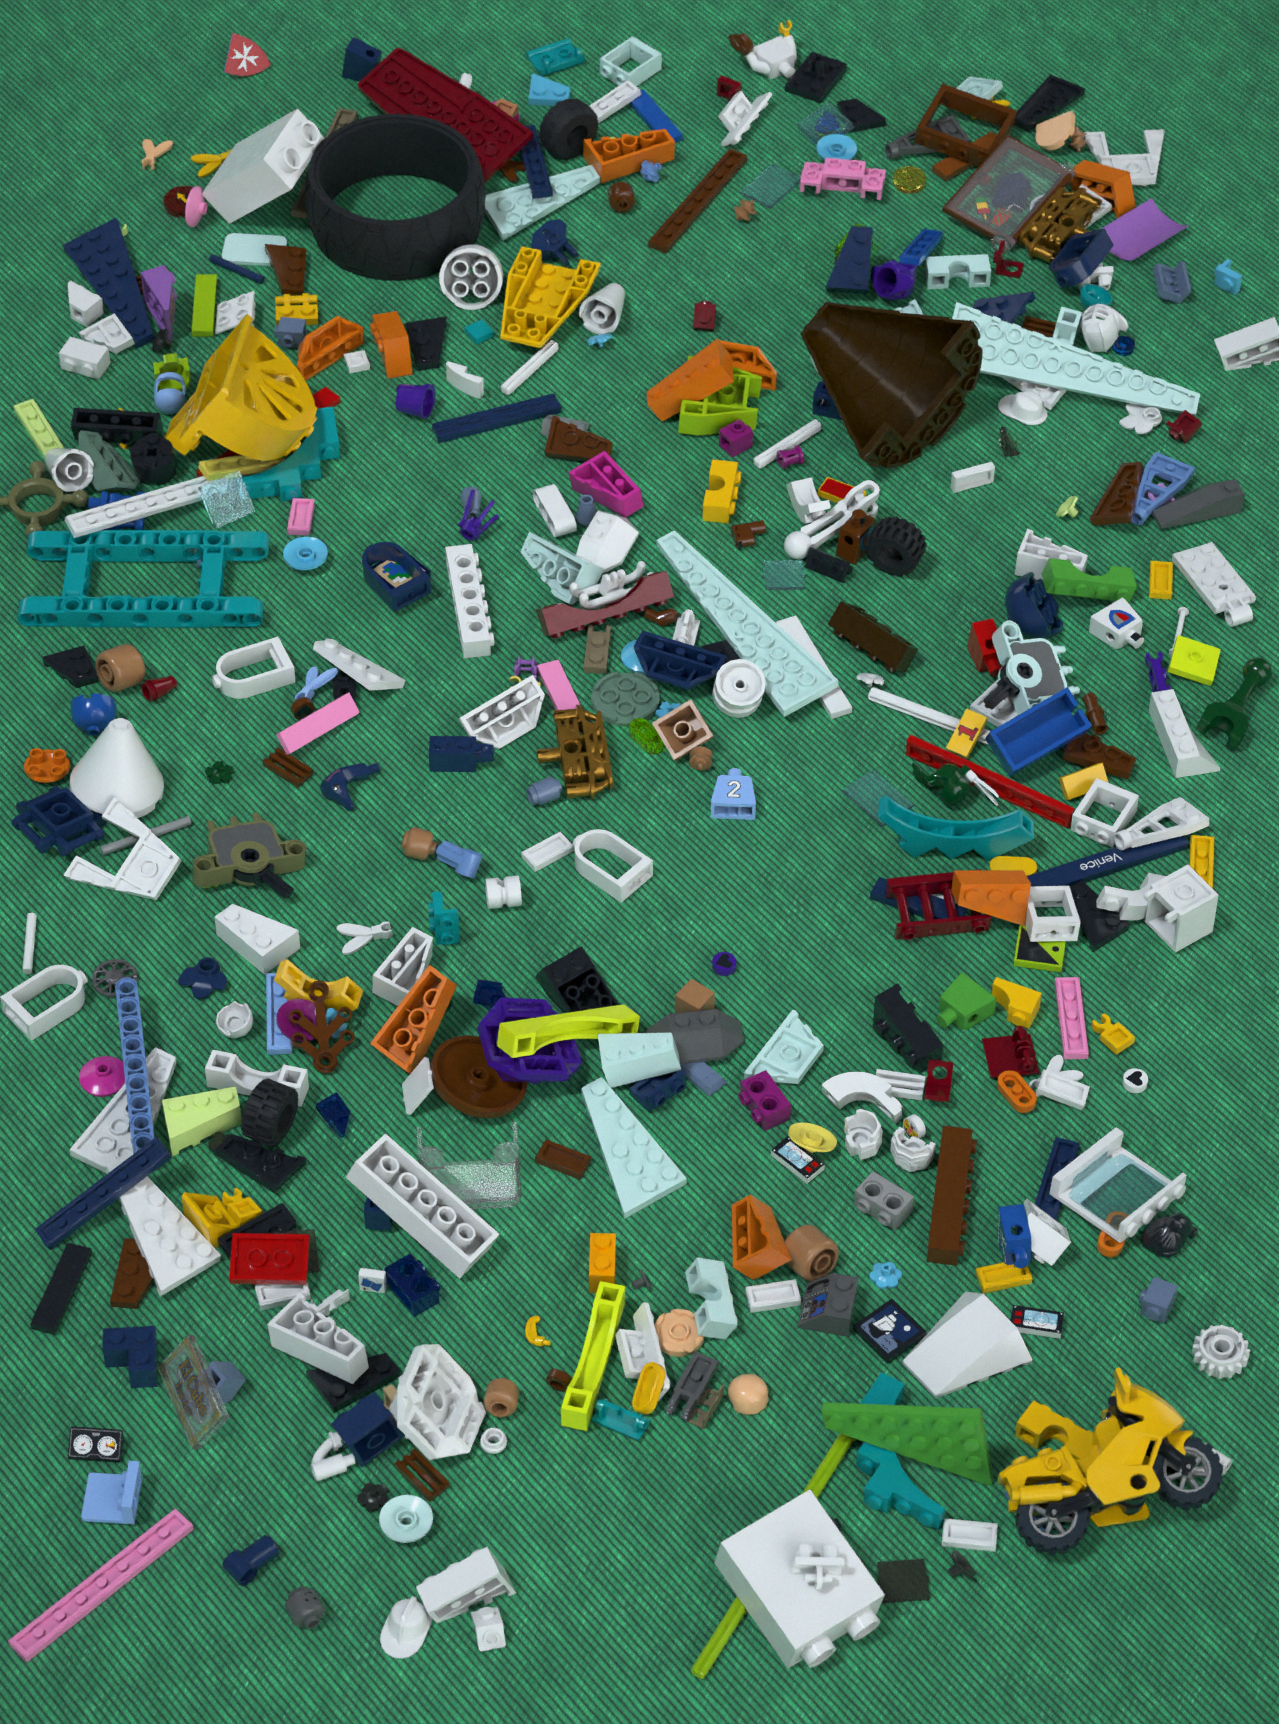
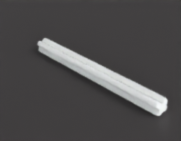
M872 687L868 694V699L953 732L960 722L958 718ZM983 729L977 741L988 744L985 738L990 730Z

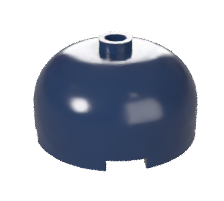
M1029 572L1010 584L1005 594L1008 621H1013L1019 626L1022 636L1028 639H1049L1062 632L1063 620H1058L1056 610L1059 607L1054 596L1051 593H1046L1044 582L1041 578L1036 580L1034 573Z

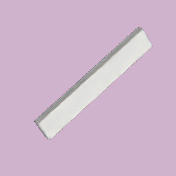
M797 616L775 622L830 672ZM839 685L818 698L831 719L852 713V706Z

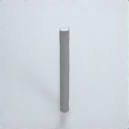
M189 816L150 830L158 837L191 825V820ZM132 835L100 847L101 853L106 855L135 845L139 838Z

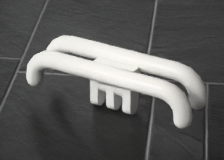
M643 561L638 562L636 569L628 575L625 574L623 569L618 570L617 573L614 571L610 574L602 575L600 584L578 590V583L573 582L570 584V594L572 597L579 599L581 607L587 610L616 602L633 588L624 589L623 587L639 579L644 573L646 564ZM598 593L602 594V597L588 601V596Z

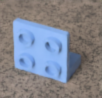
M129 1461L127 1471H123L122 1474L89 1473L81 1514L82 1521L135 1524L142 1483L139 1461Z

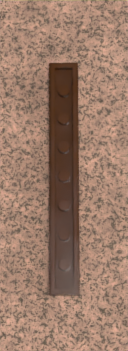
M729 149L648 241V247L666 254L746 163L747 155Z

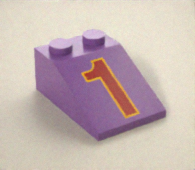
M165 265L141 272L144 304L159 328L169 330L168 340L172 341L176 311L175 300H177V294L173 288L175 277L172 272L167 270Z

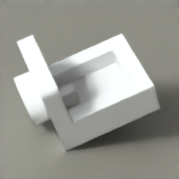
M484 1607L478 1611L471 1612L479 1651L505 1647L503 1622L498 1607Z

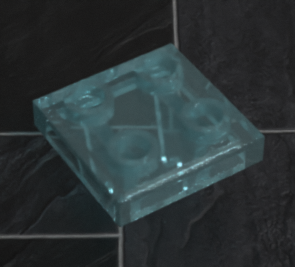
M235 471L198 487L214 528H219L255 512L240 471Z

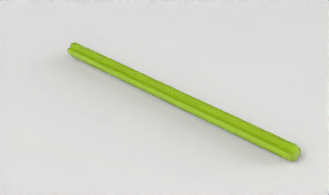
M841 1433L838 1435L802 1494L811 1490L816 1499L818 1498L855 1438ZM738 1597L735 1598L692 1666L691 1673L693 1676L699 1679L705 1678L747 1611Z

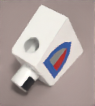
M1123 597L1091 616L1089 632L1115 649H1120L1128 643L1137 649L1144 642V638L1141 636L1142 619Z

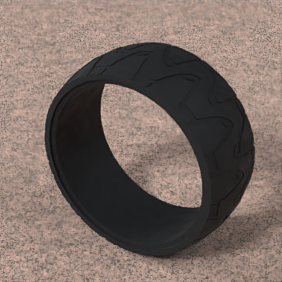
M383 114L359 119L329 134L318 145L310 160L305 182V207L310 229L322 253L335 265L348 272H352V274L375 280L405 281L439 273L444 260L454 249L476 243L484 219L485 184L476 152L461 133L440 121L411 114ZM390 174L426 177L448 186L458 194L450 203L432 213L404 220H379L363 217L343 209L333 201L338 194L355 183L372 177Z

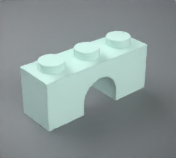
M988 254L927 257L925 261L927 289H948L949 279L953 277L966 279L969 288L990 287L991 268Z
M1061 307L1052 338L1073 346L1082 312Z
M697 1257L685 1274L689 1293L698 1294L706 1299L694 1314L698 1336L726 1340L736 1328L738 1320L733 1307V1296L730 1293L728 1274L726 1273L724 1262Z

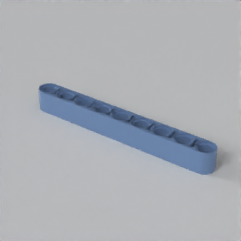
M125 977L117 981L115 989L134 1154L154 1139L138 986L134 979Z

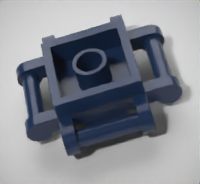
M58 786L50 788L49 792L27 802L21 801L17 803L16 809L20 815L16 816L11 824L16 830L23 832L35 844V849L39 853L43 854L51 846L55 845L60 855L65 857L76 848L92 841L102 840L104 833L100 827L104 826L108 821L102 819L101 813L93 810L90 811L67 787L60 789ZM31 822L45 837L41 838L28 823ZM84 831H89V833L82 835Z

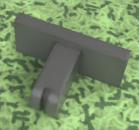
M641 1269L640 1275L642 1278L632 1282L634 1290L646 1286L649 1293H651V1287Z

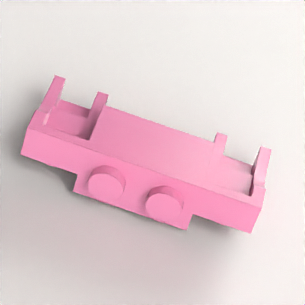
M825 158L824 164L805 162L801 174L800 192H804L805 185L816 186V193H820L822 185V189L861 193V198H865L866 191L877 192V200H881L886 170L866 168L865 161Z

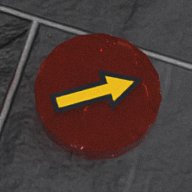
M178 186L169 190L164 196V209L173 217H178L179 215L185 218L187 198L193 187Z

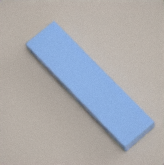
M266 973L267 1055L292 1054L291 1039L282 1034L276 1022L279 1008L288 1001L284 998L286 990L274 981L276 973Z

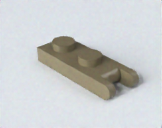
M592 624L588 625L584 673H607L611 626H606V632L594 631Z

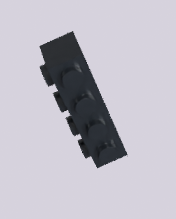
M74 408L71 429L75 440H79V432L83 430L99 433L102 436V440L107 443L114 442L129 445L135 444L150 433H157L162 437L163 424L160 413Z

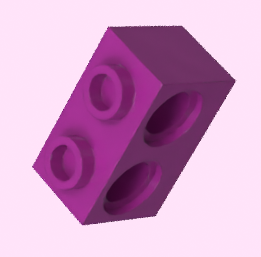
M766 1070L740 1081L739 1100L743 1106L748 1107L753 1121L756 1124L759 1123L764 1131L790 1120L791 1104Z

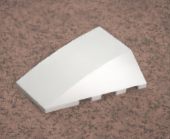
M965 1292L906 1356L902 1364L935 1398H939L966 1388L969 1383L988 1380L989 1376L1002 1372L1004 1374L1012 1371L1015 1366L1031 1364L1033 1360L1018 1328L984 1294Z

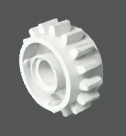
M1211 1325L1206 1331L1202 1329L1200 1336L1195 1337L1192 1354H1194L1193 1361L1198 1363L1199 1370H1203L1208 1376L1218 1377V1379L1224 1377L1232 1378L1233 1374H1240L1242 1367L1247 1366L1250 1349H1247L1248 1341L1243 1340V1334L1238 1333L1233 1327L1230 1328L1223 1325L1213 1327Z

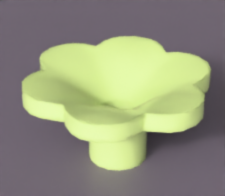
M1076 496L1069 497L1066 502L1061 504L1056 516L1063 517L1068 513L1072 518L1075 517L1078 511L1074 506L1078 498Z

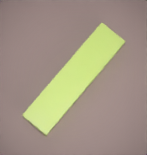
M34 399L13 405L14 412L44 460L46 453L50 449L64 448Z

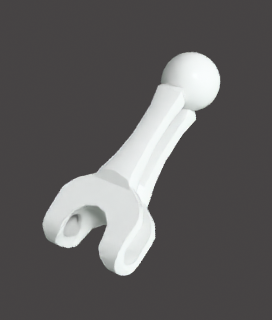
M870 480L862 482L854 487L843 500L824 516L809 525L801 527V531L790 533L784 541L786 554L797 560L807 557L810 547L817 549L822 543L840 533L841 527L856 509L863 510L865 514L875 518L878 513V505L875 501L879 498V486ZM864 490H873L872 494L866 497L863 496ZM868 508L872 509V511L866 512ZM838 520L836 523H834L833 525H831L830 527H828V528L825 529L824 531H822V532L818 533L817 535L811 537L813 534H815L817 531L821 530L822 528H824V527L827 526L828 524H830V523H832V522Z

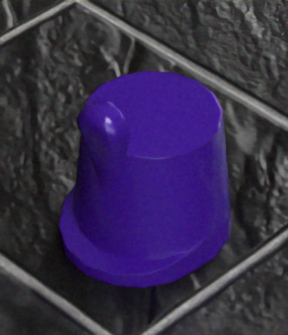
M399 384L396 387L397 411L427 419L435 404L436 390L434 385Z

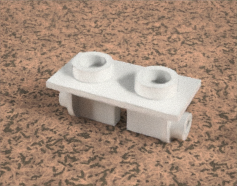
M685 610L681 618L678 617L673 640L694 646L700 620H695L692 610Z

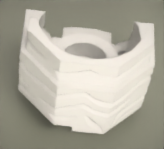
M863 1109L856 1110L855 1115L845 1118V1147L851 1156L859 1155L861 1161L877 1154L882 1143L883 1130L874 1113Z
M899 1127L891 1139L890 1151L895 1164L909 1172L927 1169L934 1158L936 1144L930 1141V1144L926 1145V1142L914 1136L908 1139L904 1134L905 1129Z

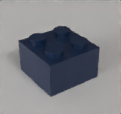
M375 1392L363 1397L356 1406L347 1412L341 1413L331 1423L361 1468L404 1437L402 1431L397 1427L393 1416Z

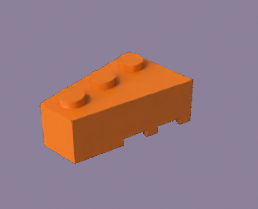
M393 311L372 315L373 323H370V332L374 336V342L377 344L378 351L380 352L387 379L412 375L408 334L398 312Z
M954 870L951 892L959 906L1025 926L1031 883L1024 870Z
M751 1194L732 1204L733 1268L755 1280L792 1260L771 1207Z

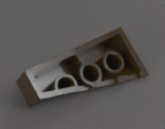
M841 601L827 624L834 629L833 633L843 639L845 637L850 639V644L859 650L863 648L868 651L866 655L871 659L883 661L885 663L884 667L894 673L896 671L906 672L918 648L896 633L892 635L891 628L877 622L878 619L871 614L865 613L866 610L862 607Z

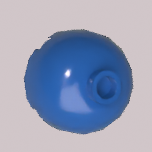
M91 694V698L84 699V695H79L71 701L72 721L76 727L87 732L88 735H99L112 720L116 719L117 703L114 704L112 697L102 694Z

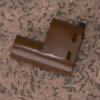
M764 520L732 525L730 527L737 549L754 546V535L766 533Z

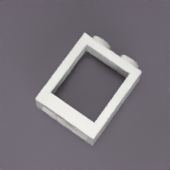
M1096 778L1072 815L1071 831L1113 848L1115 846L1114 833L1126 829L1137 812L1139 795ZM1093 801L1121 812L1113 826L1085 815Z
M1069 886L1030 887L1025 919L1030 942L1077 941L1080 919ZM1035 907H1063L1066 916L1037 917Z

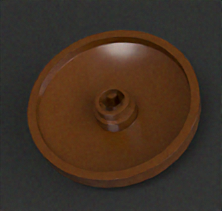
M467 1035L451 1038L438 1047L431 1060L430 1069L435 1090L444 1101L465 1114L479 1118L505 1116L513 1112L520 1105L526 1093L527 1082H504L495 1069L488 1066L479 1036Z

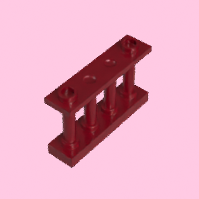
M954 872L887 878L885 888L886 899H896L901 923L896 924L895 940H911L917 937L966 932L981 933L989 930L992 916L987 914L981 915V912L971 909L972 916H957L951 892ZM943 894L948 918L934 919L929 895ZM906 897H920L924 921H910Z

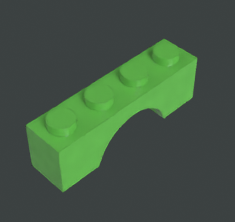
M1049 558L1041 573L1046 593L1111 601H1117L1123 597L1129 603L1137 588L1132 568L1111 566L1106 574L1092 576L1078 570L1069 560Z

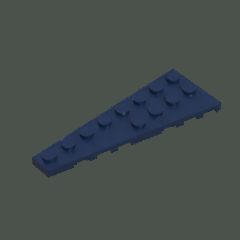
M114 218L64 244V251L93 291L102 298L104 306L111 315L115 313L131 335L135 348L137 349L152 341L154 335L118 219Z

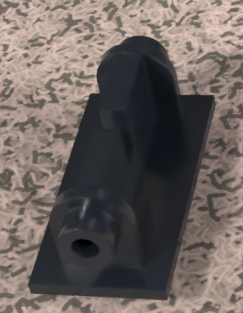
M809 548L805 568L845 583L846 575L851 574L853 570L850 562L815 548Z

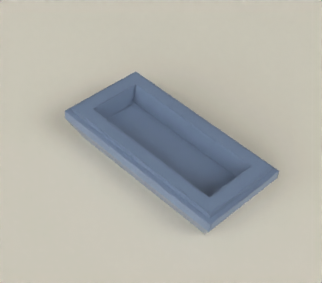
M705 1062L680 1064L681 1070L683 1069L686 1072V1077L708 1096H711L727 1084V1081Z

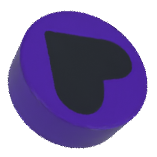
M728 952L716 954L712 960L713 971L721 976L733 974L736 970L735 956Z

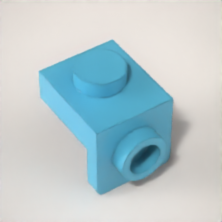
M1227 259L1216 267L1214 285L1236 295L1240 291L1242 275L1230 269L1231 260Z

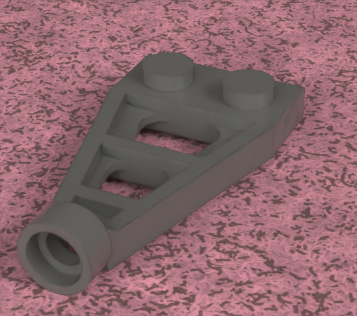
M953 115L934 120L928 125L929 128L967 142L971 141ZM916 129L885 145L886 155L889 159L897 158L901 155L938 151L922 145H911L910 141L915 139Z

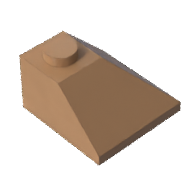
M692 699L652 723L674 761L689 753L693 748L699 747L714 738Z

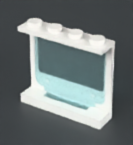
M1114 1128L1053 1176L1050 1195L1121 1243L1127 1237L1134 1236L1143 1224H1149L1158 1212L1165 1211L1174 1199L1182 1197L1186 1190L1185 1181L1187 1175L1182 1173L1173 1181L1169 1180L1122 1148L1124 1132Z

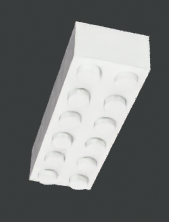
M386 1133L354 1163L346 1176L353 1185L459 1279L491 1248L500 1235Z

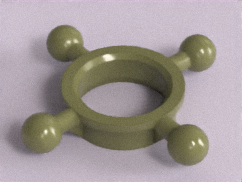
M38 460L33 461L29 466V472L33 478L16 484L10 490L8 497H0V506L9 508L20 523L27 525L25 532L28 538L31 532L43 531L42 526L56 520L61 510L68 503H73L77 507H84L89 501V496L84 490H76L73 494L63 495L62 489L54 481L42 478L46 473V465ZM34 494H45L55 499L54 504L50 508L41 512H27L18 506V503L23 498Z

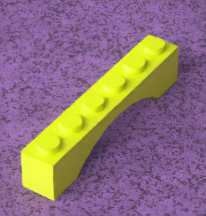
M622 1004L503 1022L499 1024L497 1046L511 1058L533 1055L543 1046L557 1041L598 1039V1034L638 1033L640 1016Z
M603 1281L599 1283L582 1354L575 1374L567 1387L561 1406V1426L584 1431L588 1429L615 1334L617 1333L625 1306V1286Z

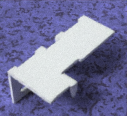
M339 1289L323 1300V1303L317 1306L324 1316H328L331 1310H337L341 1304L350 1300L349 1289L344 1292Z

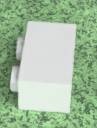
M70 337L59 352L61 369L98 380L110 365L108 347Z

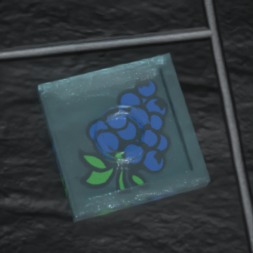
M829 102L797 123L798 129L816 145L824 136L830 134L844 135L854 128L853 123Z

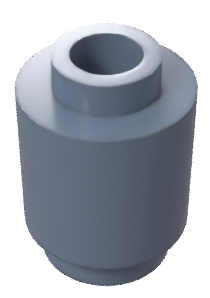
M552 776L532 783L530 787L526 788V795L532 806L536 804L540 806L560 798V793L562 792L559 780H555Z

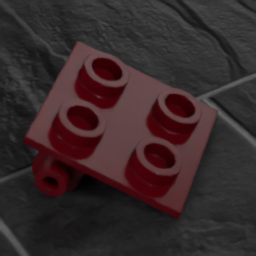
M1023 1026L1015 1027L1012 1036L982 1038L990 1079L998 1078L1004 1071H1015L1021 1076L1039 1074L1031 1035L1027 1034V1030Z

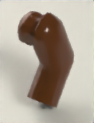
M649 608L644 615L645 619L662 627L674 623L679 617V613L675 609H667L658 613Z

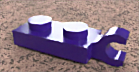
M1158 652L1157 659L1151 658L1149 653H1146L1145 664L1149 669L1148 676L1153 692L1171 690L1170 685H1166L1165 682L1167 678L1166 669L1161 667L1163 661V654L1161 652Z

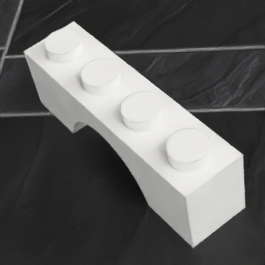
M212 1050L205 1067L207 1087L224 1089L236 1086L237 1093L250 1096L259 1082L269 1078L296 1089V1092H298V1106L302 1107L309 1089L307 1069L283 1064L281 1069L275 1072H261L245 1065L236 1054Z

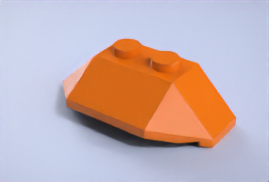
M336 316L306 335L299 344L297 369L304 380H308L344 357V354L350 353L364 344L363 327L343 317Z
M719 340L731 354L733 367L761 376V388L776 391L777 372L759 347Z

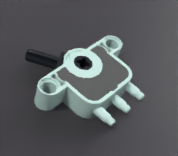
M1005 621L993 633L992 641L999 662L1003 667L998 673V682L996 683L998 687L983 700L986 708L992 710L1007 696L1010 698L1014 697L1012 701L1017 715H1020L1067 687L1064 675L1072 673L1073 668L1071 666H1061L1057 656L1060 653H1065V646H1053L1051 642L1044 638L1023 640L1019 626L1013 621ZM1077 686L1068 687L1072 695L1080 692V688Z

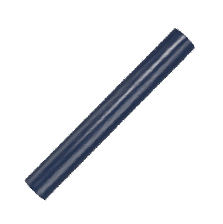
M212 254L209 258L210 262L255 282L263 284L265 281V276Z

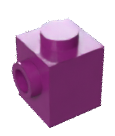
M740 419L719 430V446L729 456L734 457L752 447L753 431L750 426L744 424Z

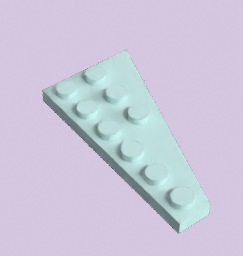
M589 165L549 177L553 197L532 199L528 183L488 194L485 199V214L504 241L600 183V176L594 167Z
M602 1077L581 1088V1095L594 1126L596 1138H598L600 1150L610 1179L613 1182L615 1194L620 1202L624 1219L687 1184V1178Z

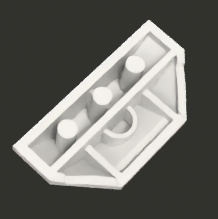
M597 511L580 539L576 554L604 568L602 573L608 572L623 563L639 532L627 518L609 512Z
M532 675L460 717L459 721L469 736H476V741L483 744L494 745L495 749H500L536 727L545 694Z

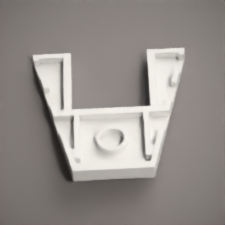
M1144 130L1143 138L1148 154L1109 155L1104 132H1084L1087 133L1083 137L1084 141L1088 142L1086 145L1100 164L1130 172L1132 185L1144 186L1156 183L1164 130Z
M114 797L103 813V819L138 837V842L116 876L78 856L74 858L64 876L68 880L157 900L180 865L181 859Z

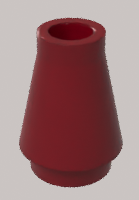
M172 675L149 679L142 684L141 690L146 700L156 701L172 689H175L177 682Z

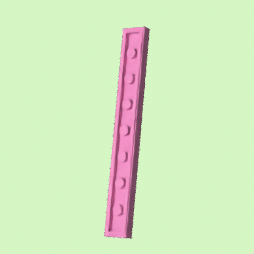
M174 1509L8 1640L9 1646L27 1663L193 1531V1525L179 1511Z

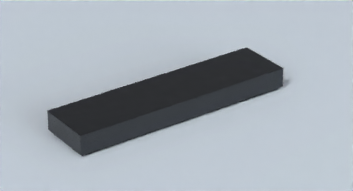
M67 1243L30 1323L31 1329L53 1335L56 1334L90 1260L92 1248Z

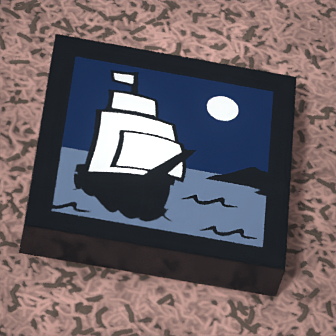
M890 1299L853 1325V1331L887 1364L922 1340L927 1332L894 1299Z

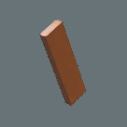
M991 131L972 142V144L989 149L997 135ZM948 156L933 165L932 171L945 181H948L973 166V164Z

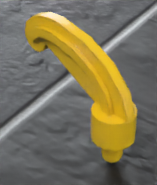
M532 1316L528 1319L525 1327L527 1340L535 1346H549L551 1344L549 1340H545V1337L537 1335L535 1323L540 1322V1317Z

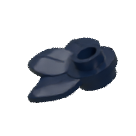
M206 957L202 958L196 967L185 969L178 979V984L192 986L193 996L200 1000L207 998L213 989L224 990L227 985V978L225 974L220 972L219 964L213 958Z

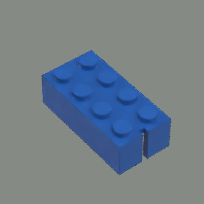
M1068 687L990 731L986 736V741L1009 778L1084 735L1092 727L1082 709L1077 710L1074 716L1071 714L1079 704Z

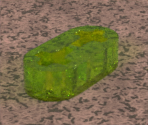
M636 718L630 722V737L643 750L652 755L659 754L664 750V743L652 724L642 718Z

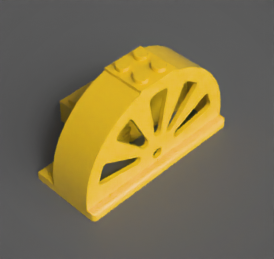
M248 314L243 317L207 360L195 393L170 421L165 438L172 443L173 448L184 456L189 450L194 451L200 443V437L204 435L240 455L264 461L276 460L282 456L287 457L291 451L295 452L301 445V439L304 436L307 438L314 430L312 425L317 419L315 416L317 407H315L312 393L306 381L282 350L251 325L253 318Z

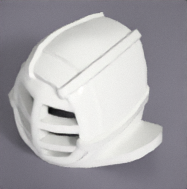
M1096 304L1087 308L1081 315L1077 332L1083 333L1090 352H1107L1115 340H1117L1119 330L1127 331L1128 323L1113 308L1104 304Z

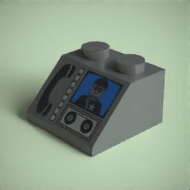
M832 1273L807 1283L798 1328L849 1337L857 1298L858 1277Z

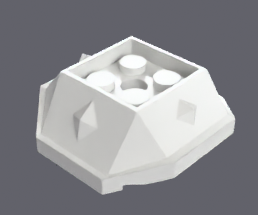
M439 1344L414 1347L404 1373L398 1377L399 1384L388 1411L397 1420V1427L405 1434V1439H410L429 1460L469 1453L486 1413L482 1402L478 1401L477 1391L471 1378Z

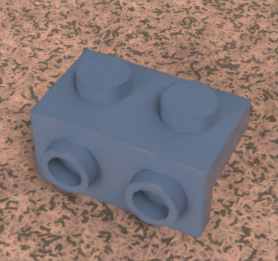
M1180 261L1175 269L1156 263L1153 267V273L1159 297L1181 304L1191 291L1185 262Z

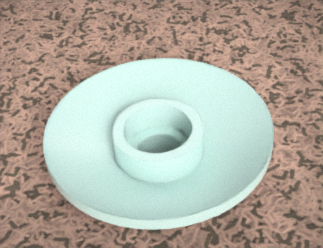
M401 1495L392 1498L383 1506L379 1515V1523L383 1533L391 1540L410 1543L423 1538L429 1532L433 1523V1513L428 1503L423 1499L413 1495ZM404 1522H410V1523H411V1524H408V1525H403Z

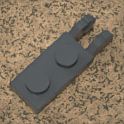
M694 1352L673 1390V1396L669 1401L666 1413L673 1415L680 1399L684 1400L687 1403L682 1410L681 1419L688 1421L695 1405H698L715 1374L719 1361Z

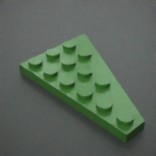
M823 1402L822 1415L825 1428L971 1480L992 1485L993 1472L982 1409Z

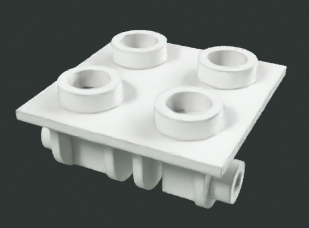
M254 291L217 305L215 334L235 328L246 314L253 318L251 325L254 327V309L256 307Z

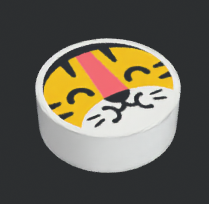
M913 1114L903 1120V1128L909 1138L914 1136L921 1139L925 1136L926 1128L920 1117Z

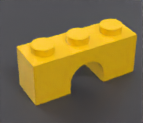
M712 459L709 473V490H706L703 502V521L729 524L730 515L735 514L736 502H733V499H738L739 487H736V484H741L742 472L738 471V462Z
M1034 1400L1016 1424L1015 1437L1036 1449L1044 1441L1054 1439L1063 1443L1074 1459H1082L1090 1453L1093 1447L1092 1431L1084 1430L1071 1419L1058 1415L1048 1406L1041 1405Z

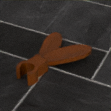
M508 161L500 168L502 174L510 182L517 181L515 171L525 172L523 162Z

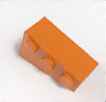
M1083 160L1068 170L1069 173L1075 174V177L1070 182L1071 189L1076 191L1081 185H1084L1112 204L1111 211L1116 213L1115 217L1119 218L1136 208L1130 172Z

